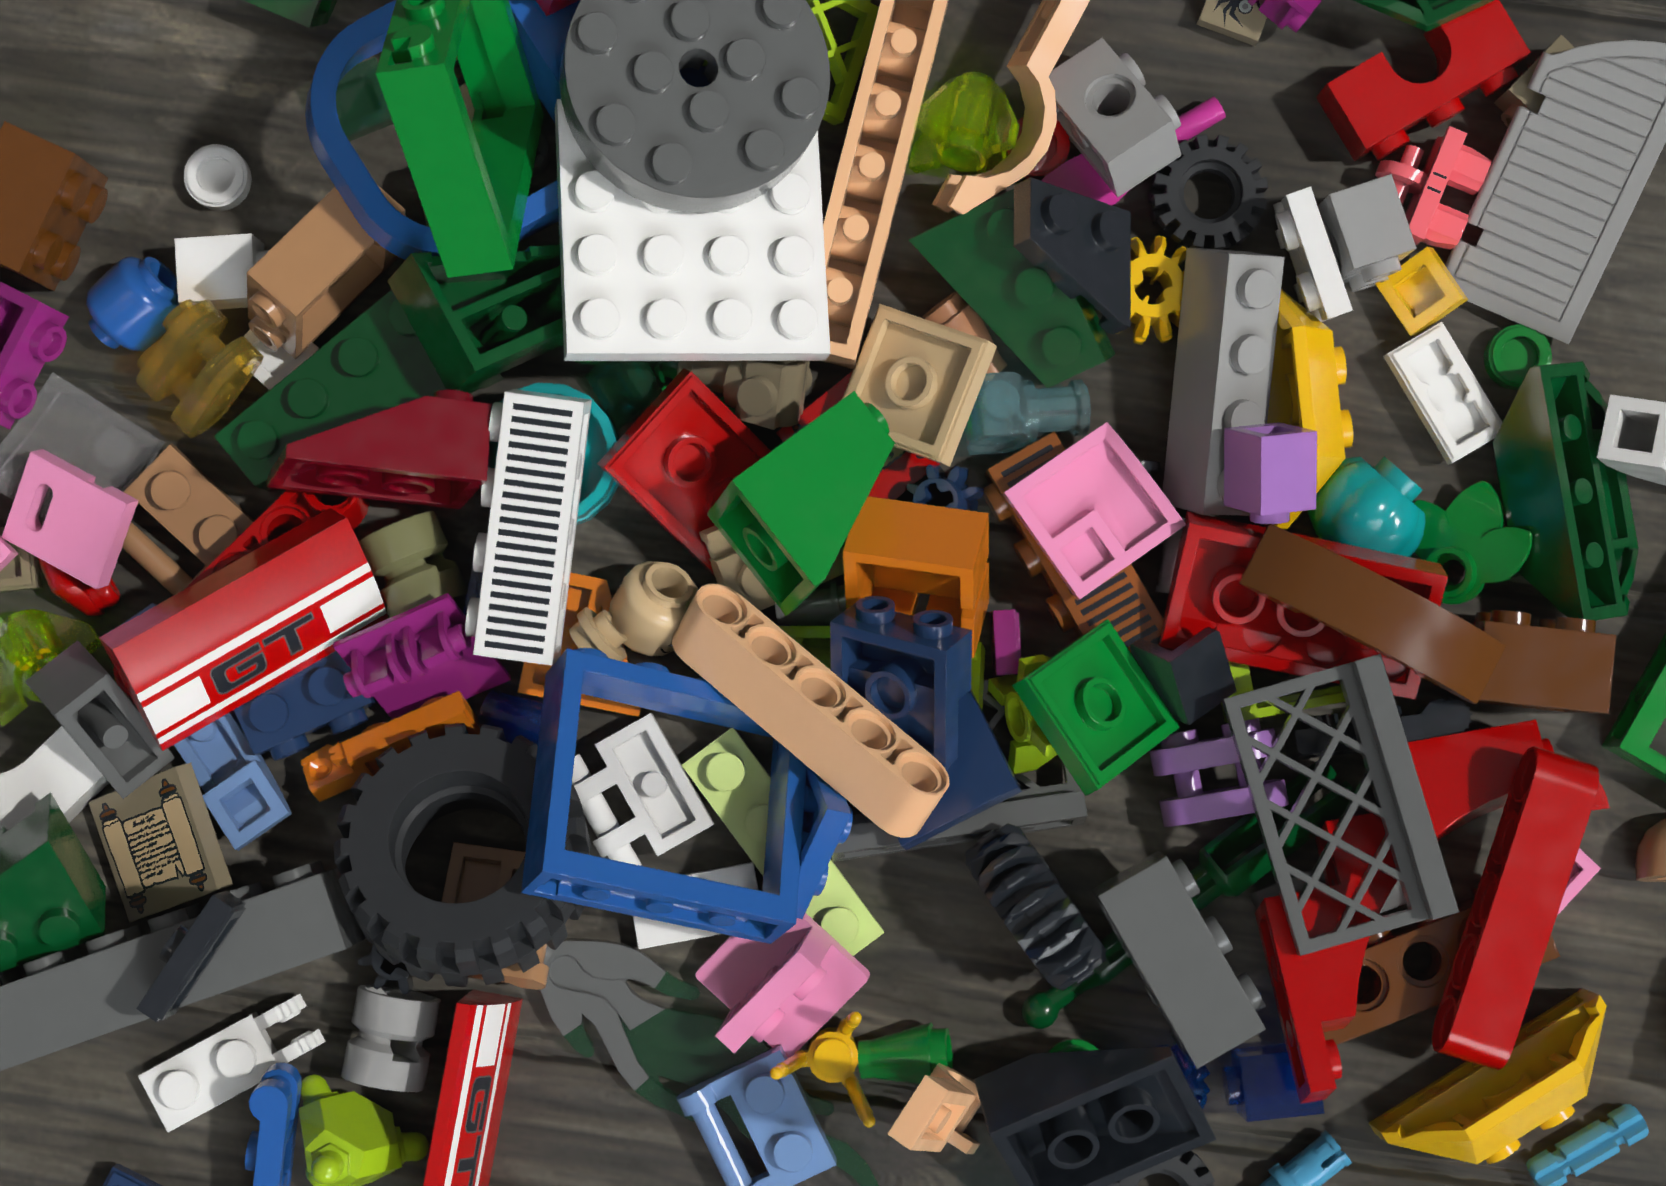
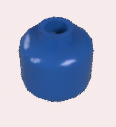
M136 257L123 258L108 270L87 292L86 305L92 316L89 320V326L101 342L114 349L121 345L129 350L145 351L155 344L183 315V305L178 303L177 277L168 267L153 257H146L144 260Z

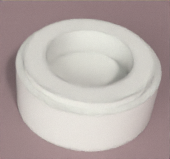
M211 144L198 149L191 155L184 170V182L190 195L201 205L211 210L225 211L238 206L247 197L251 188L252 176L247 162L235 150L225 145Z

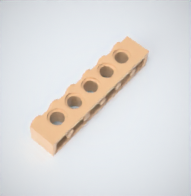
M881 0L823 224L830 335V355L823 362L850 369L855 368L949 0Z

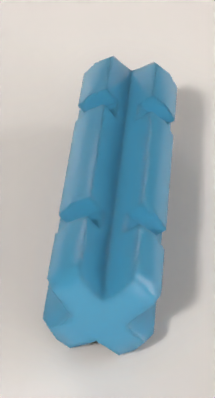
M1631 1104L1620 1106L1607 1114L1608 1121L1600 1122L1598 1119L1556 1143V1151L1551 1153L1544 1150L1530 1158L1526 1163L1529 1175L1536 1186H1562L1568 1182L1567 1175L1574 1174L1577 1177L1619 1153V1145L1626 1143L1629 1147L1645 1138L1649 1133V1129L1643 1116Z

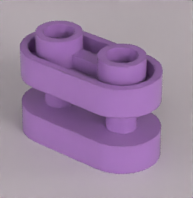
M1259 718L1244 721L1249 736L1272 747L1276 740L1274 728L1261 729ZM1228 723L1220 725L1221 737L1199 740L1197 729L1180 731L1170 734L1161 741V748L1149 751L1154 776L1173 774L1178 795L1159 801L1164 827L1255 813ZM1252 748L1258 769H1260L1262 766L1260 758L1267 757V755ZM1235 763L1239 785L1203 791L1199 769ZM1283 778L1264 780L1263 786L1267 799L1281 807L1289 805L1285 780Z

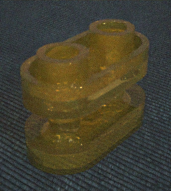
M189 299L173 309L162 323V326L167 330L162 339L150 346L137 361L141 371L136 378V383L153 401H161L172 393L180 400V403L172 413L171 419L189 438H194L205 432L230 409L264 358L244 336L233 340L227 345L222 342L219 336L225 329L228 319L208 299L197 304ZM205 360L207 364L195 379L192 375L202 361Z

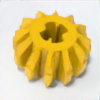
M1163 236L1155 237L1150 248V254L1146 253L1143 242L1138 237L1131 238V322L1136 324L1133 332V342L1135 344L1141 345L1146 341L1150 326L1153 327L1156 338L1160 343H1166L1172 338L1170 322L1179 327L1184 271H1181L1179 266L1186 259L1187 249L1182 246L1175 251L1171 258L1164 256L1167 244L1166 238ZM1144 276L1152 277L1151 285L1157 280L1164 288V291L1156 299V304H1148L1149 296H1146L1142 301L1135 292L1142 283Z

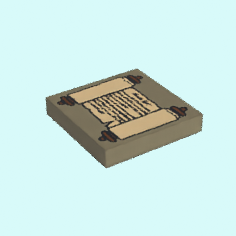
M191 763L176 766L152 776L124 799L114 791L88 802L129 923L233 885Z

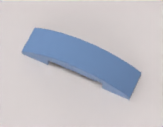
M150 604L145 609L131 617L129 620L153 608L154 606H156V604ZM234 710L174 744L185 763L192 764L197 781L205 793L202 795L204 802L235 850L239 851L292 814L263 757L253 754Z

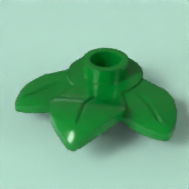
M1477 482L1462 491L1452 501L1446 511L1429 501L1416 500L1415 505L1425 513L1426 519L1424 535L1415 553L1421 560L1440 563L1447 575L1450 565L1455 561H1459L1465 569L1464 579L1457 585L1453 584L1448 577L1442 603L1463 604L1471 601L1481 592L1485 583L1509 580L1520 570L1529 556L1532 548L1533 534L1531 531L1522 528L1503 527L1504 513L1502 503L1496 491L1488 482Z

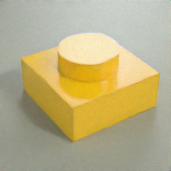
M1428 246L1402 264L1401 271L1389 275V280L1376 283V286L1409 335L1415 337L1468 300L1434 248Z

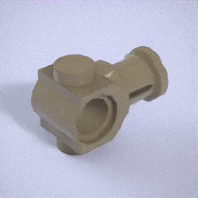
M679 361L677 375L683 368L690 370L712 392L723 395L725 403L735 409V415L740 420L772 430L778 427H790L798 424L800 415L803 413L805 393L812 384V373L809 368L810 361Z

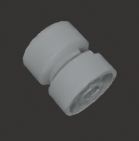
M374 985L358 986L351 1022L360 1031L359 1036L347 1042L341 1077L356 1084L400 1092L423 1091L431 1054L423 1047V1042L435 1035L441 1000L435 996L417 991L403 994L399 988L382 986L376 989Z

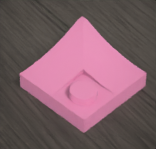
M1108 422L1003 494L1077 600L1083 598L1186 525L1147 470Z

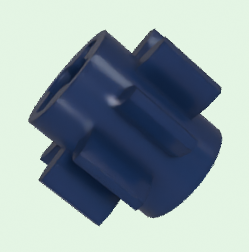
M930 464L926 467L928 480H925L920 485L907 484L906 486L907 490L914 494L913 503L937 506L946 500V492L952 493L954 500L953 503L948 504L946 507L977 511V499L985 495V488L970 487L965 483L969 469L955 466L946 479L945 472L940 466Z

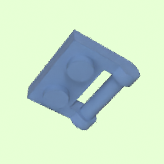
M782 1045L709 1078L682 1092L676 1098L684 1115H692L726 1186H793L836 1166L837 1158L795 1072L778 1080L770 1077L771 1068L788 1059ZM731 1095L767 1168V1171L753 1178L750 1177L714 1104Z

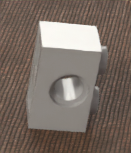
M1100 38L1053 69L1050 73L1049 79L1055 89L1057 120L1068 134L1071 142L1117 198L1181 156L1175 132L1181 126V122L1175 109L1164 95L1159 94L1154 98L1144 87L1146 82L1141 70L1129 54L1124 53L1118 57L1106 41ZM1121 112L1117 115L1109 116L1113 113Z
M1392 174L1329 194L1318 205L1343 283L1349 282L1352 292L1375 286L1377 282L1389 280V275L1402 270L1399 261L1416 249Z

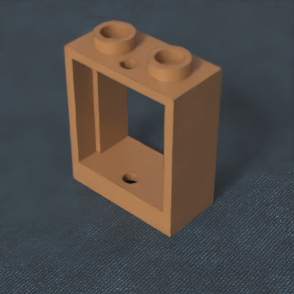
M335 187L247 271L248 318L251 320L248 323L249 328L268 348L277 351L282 347L296 360L399 257L380 246L366 233ZM379 187L389 203L405 216V209Z

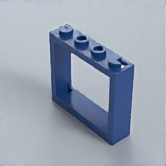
M567 648L548 670L545 677L521 893L769 944L773 943L796 925L807 766L773 738L762 891L565 850L581 694L772 737L703 677L695 679L669 673L665 666L657 663L643 662L631 664L610 659L604 652L597 649L578 648L572 650Z

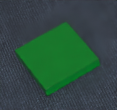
M1109 619L1093 627L1012 685L1085 796L1099 790L1180 728Z

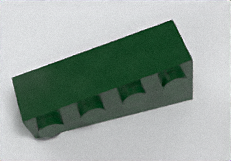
M391 290L214 435V437L254 486L270 492L276 488L267 487L268 473L287 444L424 396H433L434 392L446 390L394 292ZM497 374L462 391L471 394L481 388H488L504 380L501 374Z

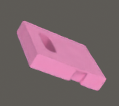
M44 449L32 451L29 454L1 538L94 589L108 586L139 500L113 486L102 488L94 483L95 476ZM50 487L53 497L42 526L39 521V514Z

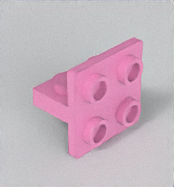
M806 913L803 919L797 918L796 925L771 944L729 936L696 972L697 980L730 1009L729 1014L715 1035L725 1046L735 1053L752 1036L759 1043L764 1040L772 1048L782 1045L787 1058L792 1057L866 984L870 977L869 970Z

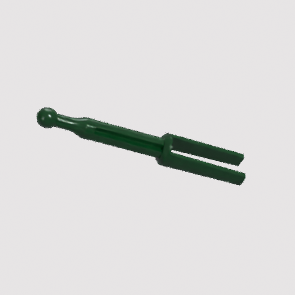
M1317 761L1308 768L1313 770ZM1328 762L1321 775L1332 780L1337 776V773ZM1299 774L1286 784L1289 805L1283 806L1284 809L1291 811L1308 780L1307 777ZM1347 781L1340 785L1353 793L1355 792ZM1316 783L1309 798L1312 795H1314L1317 791H1319L1323 786ZM1331 791L1300 814L1299 817L1322 828L1325 821L1336 820L1343 814L1349 800ZM1271 811L1275 825L1284 819ZM1255 813L1246 814L1200 849L1198 859L1200 864L1190 871L1200 890L1199 894L1191 898L1198 911L1202 910L1222 893L1225 896H1239L1272 870L1264 842L1225 871L1221 870V868L1262 836ZM1294 824L1282 846L1285 859L1315 835ZM1114 931L1101 940L1106 949V961L1094 969V974L1080 984L1075 982L1064 991L1051 987L1046 992H1036L1027 997L1022 1005V1017L1030 1027L1045 1029L1051 1026L1058 1018L1059 1010L1091 988L1107 984L1132 964L1131 959L1126 955Z

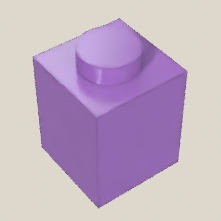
M1280 422L1224 428V506L1249 512L1250 521L1260 524L1286 523L1290 521V512L1316 509L1317 431Z

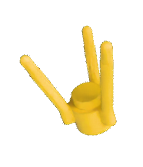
M854 1011L846 1018H843L838 1027L825 1028L817 1032L811 1039L808 1050H799L792 1057L771 1068L770 1077L778 1080L802 1067H810L811 1072L822 1081L828 1083L842 1082L863 1125L871 1128L875 1125V1117L859 1084L858 1077L854 1073L858 1064V1047L851 1034L862 1020L861 1014Z

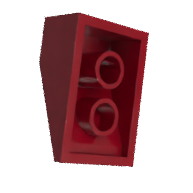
M439 390L434 392L433 396H424L289 443L285 446L268 473L267 487L460 509L487 481L490 440L489 422L492 404L473 402V395L468 392Z

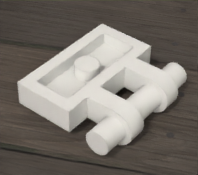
M1311 186L1285 195L1281 202L1273 205L1278 230L1275 233L1280 248H1286L1289 251L1296 272L1297 284L1293 286L1299 303L1303 302L1306 310L1321 322L1352 311L1353 309Z
M652 713L595 744L607 766L603 770L591 775L581 755L578 754L574 758L572 785H574L581 801L583 813L598 838L593 841V844L602 858L608 856L611 860L641 866L642 864L630 842L642 835H646L656 855L659 856L714 825L712 818ZM616 784L635 815V818L621 826L602 795V792Z

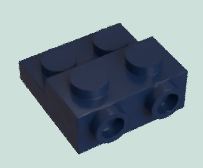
M883 596L861 598L830 621L831 671L933 755L947 769L958 759L959 699L971 690L972 630L953 626L952 615L940 610H926L914 616L896 612L895 602Z
M334 651L241 705L234 711L253 754L264 755L270 752L275 762L308 748L310 744L306 735L326 726H329L332 734L336 735L366 722L369 719L364 709L378 704L374 697L368 699L363 695L357 697L350 695L345 686L343 676L352 670L338 652Z

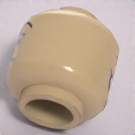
M646 561L634 566L624 577L609 607V613L613 617L612 625L628 639L623 644L632 651L646 656H664L675 651L672 646V636L698 591V587L686 571L668 562Z

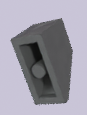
M78 640L25 681L122 799L175 758L168 748L162 751L158 747L139 711L108 672Z

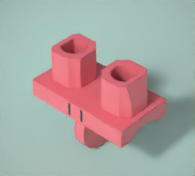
M1451 126L1447 128L1444 137H1437L1435 139L1423 171L1418 170V166L1424 150L1413 145H1406L1400 162L1392 160L1380 161L1375 174L1377 178L1392 174L1402 206L1407 193L1413 194L1405 215L1415 245L1423 242L1427 245L1450 250L1458 245L1469 215L1439 203L1446 185L1474 196L1479 192L1492 163V160L1473 148L1463 145L1467 133Z

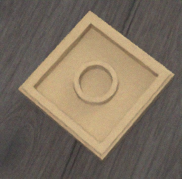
M879 304L842 399L855 391L863 403L867 402L874 405L884 416L889 426V436L895 442L894 447L950 467L997 346L989 340Z

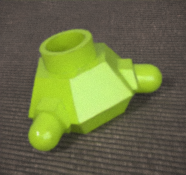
M309 1075L302 1080L301 1098L304 1102L303 1106L299 1108V1116L306 1160V1177L313 1186H361L369 1184L401 1168L404 1162L419 1161L427 1155L429 1141L426 1136L419 1132H401L400 1127H395L392 1112L355 1091L339 1094L338 1091L332 1092L326 1080L319 1075Z

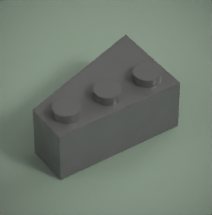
M1157 851L1091 889L1128 958L1131 959L1145 983L1144 988L1155 1006H1158L1172 1030L1170 1035L1177 1048L1197 1069L1266 1029L1257 1014V1011L1266 1007L1246 972L1238 977L1235 976L1224 957V954L1233 950V947L1213 915L1205 920L1200 915L1191 899L1199 894L1200 890L1181 859L1171 863L1166 855Z

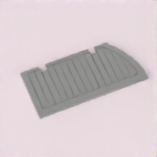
M1619 40L1578 46L1554 55L1543 51L1527 88L1545 95L1538 113L1529 111L1523 106L1517 107L1486 178L1468 213L1467 223L1484 230L1476 246L1460 240L1458 245L1451 250L1445 266L1468 298V302L1566 344L1570 343L1666 143V43L1643 40Z

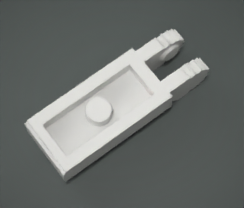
M301 994L259 1016L255 1012L138 1075L167 1132L176 1129L259 1084L262 1076L271 1065L288 1063L326 1042L320 1030L317 1029L314 1032L307 1031L292 1039L291 1044L277 1051L268 1035L266 1028L277 1022L284 1023L300 1014L301 1009L307 1006Z

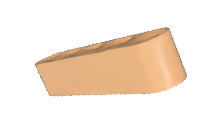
M706 584L701 586L696 592L677 630L672 636V646L675 653L879 828L890 835L900 838L912 837L918 834L949 787V775L945 767L738 592L721 584Z

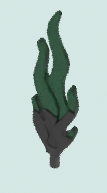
M565 939L556 950L551 949L547 945L543 964L549 967L546 987L540 989L549 1014L563 1037L584 1057H591L594 1054L595 1046L583 1022L584 1015L595 1025L620 1074L635 1092L656 1106L695 1122L692 1115H684L676 1099L680 1094L666 1088L660 1082L659 1076L693 1087L770 1050L763 1041L759 1043L751 1036L733 1053L715 1036L724 1019L665 1007L644 999L635 993L627 983L628 979L641 981L672 997L694 1000L700 995V989L696 985L677 978L637 948L624 943L601 939ZM802 1087L815 1114L828 1116L834 1112L832 1102L811 1095ZM731 1095L718 1100L716 1104L728 1114L739 1130L753 1142ZM825 1134L837 1158L836 1165L853 1176L860 1186H879L868 1163L847 1142Z

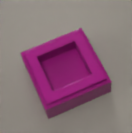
M1016 609L989 612L993 676L1018 674L1019 658H1021L1019 612L1016 613Z

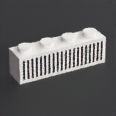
M513 389L504 392L503 403L494 402L489 422V441L498 442L496 468L488 467L487 481L482 485L481 506L491 508L488 533H478L473 556V570L475 572H483L480 598L471 597L469 601L465 624L466 636L475 637L473 655L551 666L561 655L592 399Z

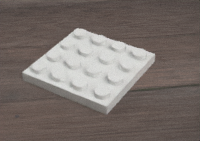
M557 99L555 105L564 361H826L830 355V335L818 130L791 172L765 194L748 203L730 209L703 213L680 212L660 208L634 198L606 179L581 151L567 123L561 99Z

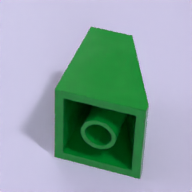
M855 391L735 477L707 513L711 521L785 616L793 612L826 579L895 444L889 436V426L881 412L874 405L867 402L863 403Z

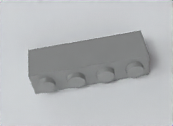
M1187 248L1162 491L1174 507L1201 515L1250 516L1249 512L1224 506V428L1267 424L1284 257L1202 248Z

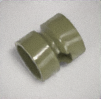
M435 511L424 512L403 519L373 532L359 541L373 576L384 578L385 585L381 589L380 594L389 618L446 593H449L455 603L470 595L457 561L445 559L443 555L449 542Z

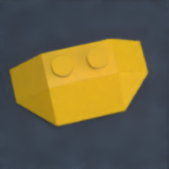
M1281 289L1267 424L1280 422L1317 431V494L1346 459L1345 448H1350L1353 444L1351 414L1348 409H1340L1338 385L1346 383V358L1342 346L1334 347L1333 331ZM1302 511L1290 512L1289 522L1271 525L1283 530L1288 529Z
M1584 988L1580 989L1520 1027L1511 1056L1501 1070L1466 1061L1369 1122V1125L1377 1136L1391 1145L1477 1165L1484 1160L1488 1164H1493L1507 1158L1521 1146L1518 1140L1520 1137L1538 1126L1542 1130H1546L1561 1124L1575 1112L1572 1105L1587 1096L1607 1005L1600 994Z

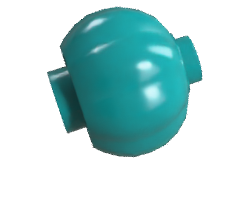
M1360 456L1346 458L1316 494V509L1308 510L1312 526L1319 539L1411 557L1419 547L1426 523L1425 513L1412 502L1423 489L1385 456L1374 468Z

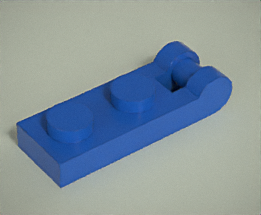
M285 1062L271 1065L266 1070L249 1099V1109L253 1116L260 1121L259 1131L251 1132L245 1155V1169L254 1171L253 1186L291 1185L302 1079L299 1071L293 1065Z

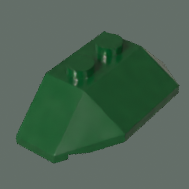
M1583 361L1540 365L1529 368L1493 441L1497 476L1501 488L1507 527L1526 529L1533 534L1532 548L1529 556L1518 572L1566 617L1597 621L1628 615L1630 604L1627 594L1634 580L1639 547L1626 474L1605 465L1597 458L1608 406L1601 393L1589 381L1590 373Z

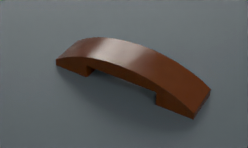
M1268 524L1238 582L1295 613H1303L1416 671L1415 674L1472 704L1478 703L1507 646L1471 623L1403 586L1328 549L1271 524Z

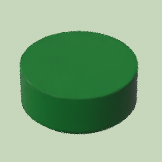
M1522 324L1511 325L1497 332L1488 341L1484 350V366L1487 374L1496 384L1506 389L1519 390L1529 368L1551 364V347L1542 333Z

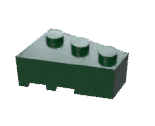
M1014 189L971 209L965 214H960L909 239L912 245L1047 388L1106 362L1115 355L1106 332L1098 325L1100 319L1094 306L1082 295L1070 299L1052 282L1051 277L1044 269L1035 267L1014 247Z
M560 245L529 246L525 251H517L513 270L452 278L447 277L440 256H432L431 252L411 253L387 280L446 390L462 391L564 345Z
M51 792L35 803V812L10 830L4 826L0 828V972L104 936L106 886Z

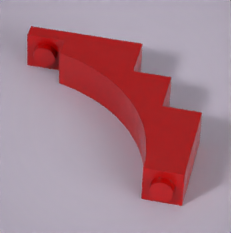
M1536 719L1408 742L1437 841L1471 820L1505 806L1519 762L1529 747L1535 746L1554 752L1549 739L1541 738ZM1373 813L1353 816L1341 840L1373 857L1385 835L1381 818ZM1339 819L1325 821L1321 829L1332 834ZM1316 836L1315 840L1320 857L1327 841ZM1336 847L1323 871L1326 885L1351 899L1368 864ZM1389 848L1382 862L1396 870ZM1378 870L1360 904L1379 914L1398 880ZM1313 889L1301 911L1309 938L1333 931L1346 908V905L1317 889ZM1280 895L1264 898L1256 910L1255 916L1299 1102L1303 1104L1325 1100L1337 1089L1335 1080L1342 1077V1065L1335 1041L1333 1039L1325 1040L1323 1032L1344 1029L1356 1016L1359 977L1370 936L1299 956L1296 952ZM1356 911L1348 926L1371 919Z

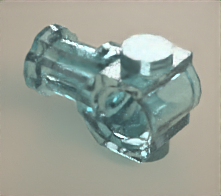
M1015 372L986 373L963 432L969 455L1011 452L1035 442L1038 433L1070 431L1074 437L1087 435L1091 416L1088 388L1082 379L1071 380L1066 387L1035 388L1030 379L1023 380V377Z

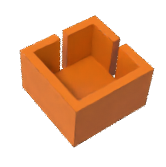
M867 497L847 536L843 549L846 610L861 598L883 596L895 602L896 612L914 616L920 593L930 594L926 610L947 612L953 617V626L972 630V658H974L989 604V563H987L989 555V513Z

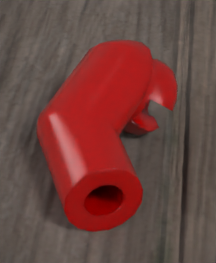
M37 557L53 594L86 616L104 615L105 608L112 607L118 603L120 593L112 578L108 586L94 589Z

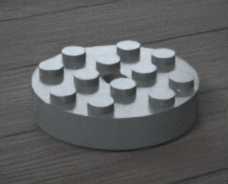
M581 0L572 18L563 47L559 86L564 114L573 137L591 164L606 179L632 197L648 204L680 212L703 213L730 209L748 203L775 187L791 172L806 151L823 119L829 95L830 65L822 30L806 0ZM707 60L708 63L703 74L706 76L709 85L694 87L687 84L681 77L679 70L685 68L699 70Z

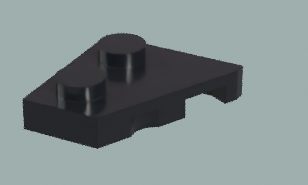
M1031 177L1015 185L1014 247L1035 267L1044 269L1051 277L1052 282L1070 299L1082 295L1103 315L1098 325L1105 332L1114 335L1130 328L1131 212Z

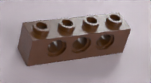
M1479 883L1471 887L1474 897L1457 903L1458 913L1434 920L1426 919L1370 936L1362 965L1366 966L1371 974V986L1364 996L1357 998L1356 1016L1344 1029L1323 1032L1325 1040L1333 1039L1336 1045H1339L1440 1005ZM1552 934L1550 935L1541 964L1561 957ZM1416 942H1424L1430 951L1429 965L1422 973L1409 976L1403 966L1404 953L1410 945Z

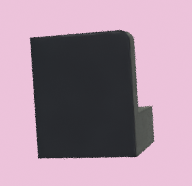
M1210 627L1204 628L1173 651H1169L1143 638H1139L1130 645L1132 656L1172 716L1187 725L1192 724L1222 702V699H1226L1237 692L1220 632Z

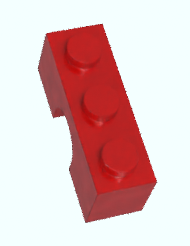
M1494 0L1423 34L1437 60V73L1433 81L1412 83L1402 79L1394 72L1383 52H1380L1325 85L1316 98L1354 162L1370 152H1373L1377 161L1390 155L1411 141L1406 133L1407 130L1424 120H1427L1431 129L1465 109L1460 99L1481 88L1485 97L1490 96L1519 77L1515 67L1531 52L1500 0Z

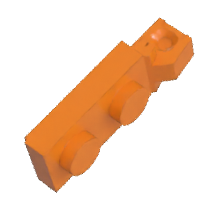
M460 691L448 696L432 698L414 711L389 722L373 724L357 736L337 743L334 746L327 744L302 759L301 765L303 766L308 787L316 799L321 802L350 789L361 773H367L373 777L380 770L375 758L389 747L394 748L397 754L411 747L408 736L426 730L429 739L445 735V725L465 723L468 734L479 735L481 729L480 720Z

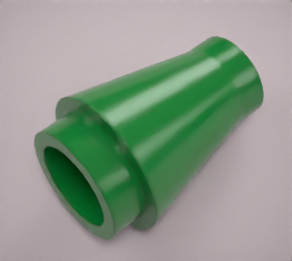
M932 1022L879 1038L858 1041V1068L861 1079L877 1078L919 1085L925 1075H931L938 1063L953 1069V1051L949 1029L934 1028Z

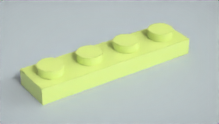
M730 728L683 763L682 767L763 875L770 776L734 728ZM830 859L826 885L819 896H813L806 914L854 956L884 934V930Z

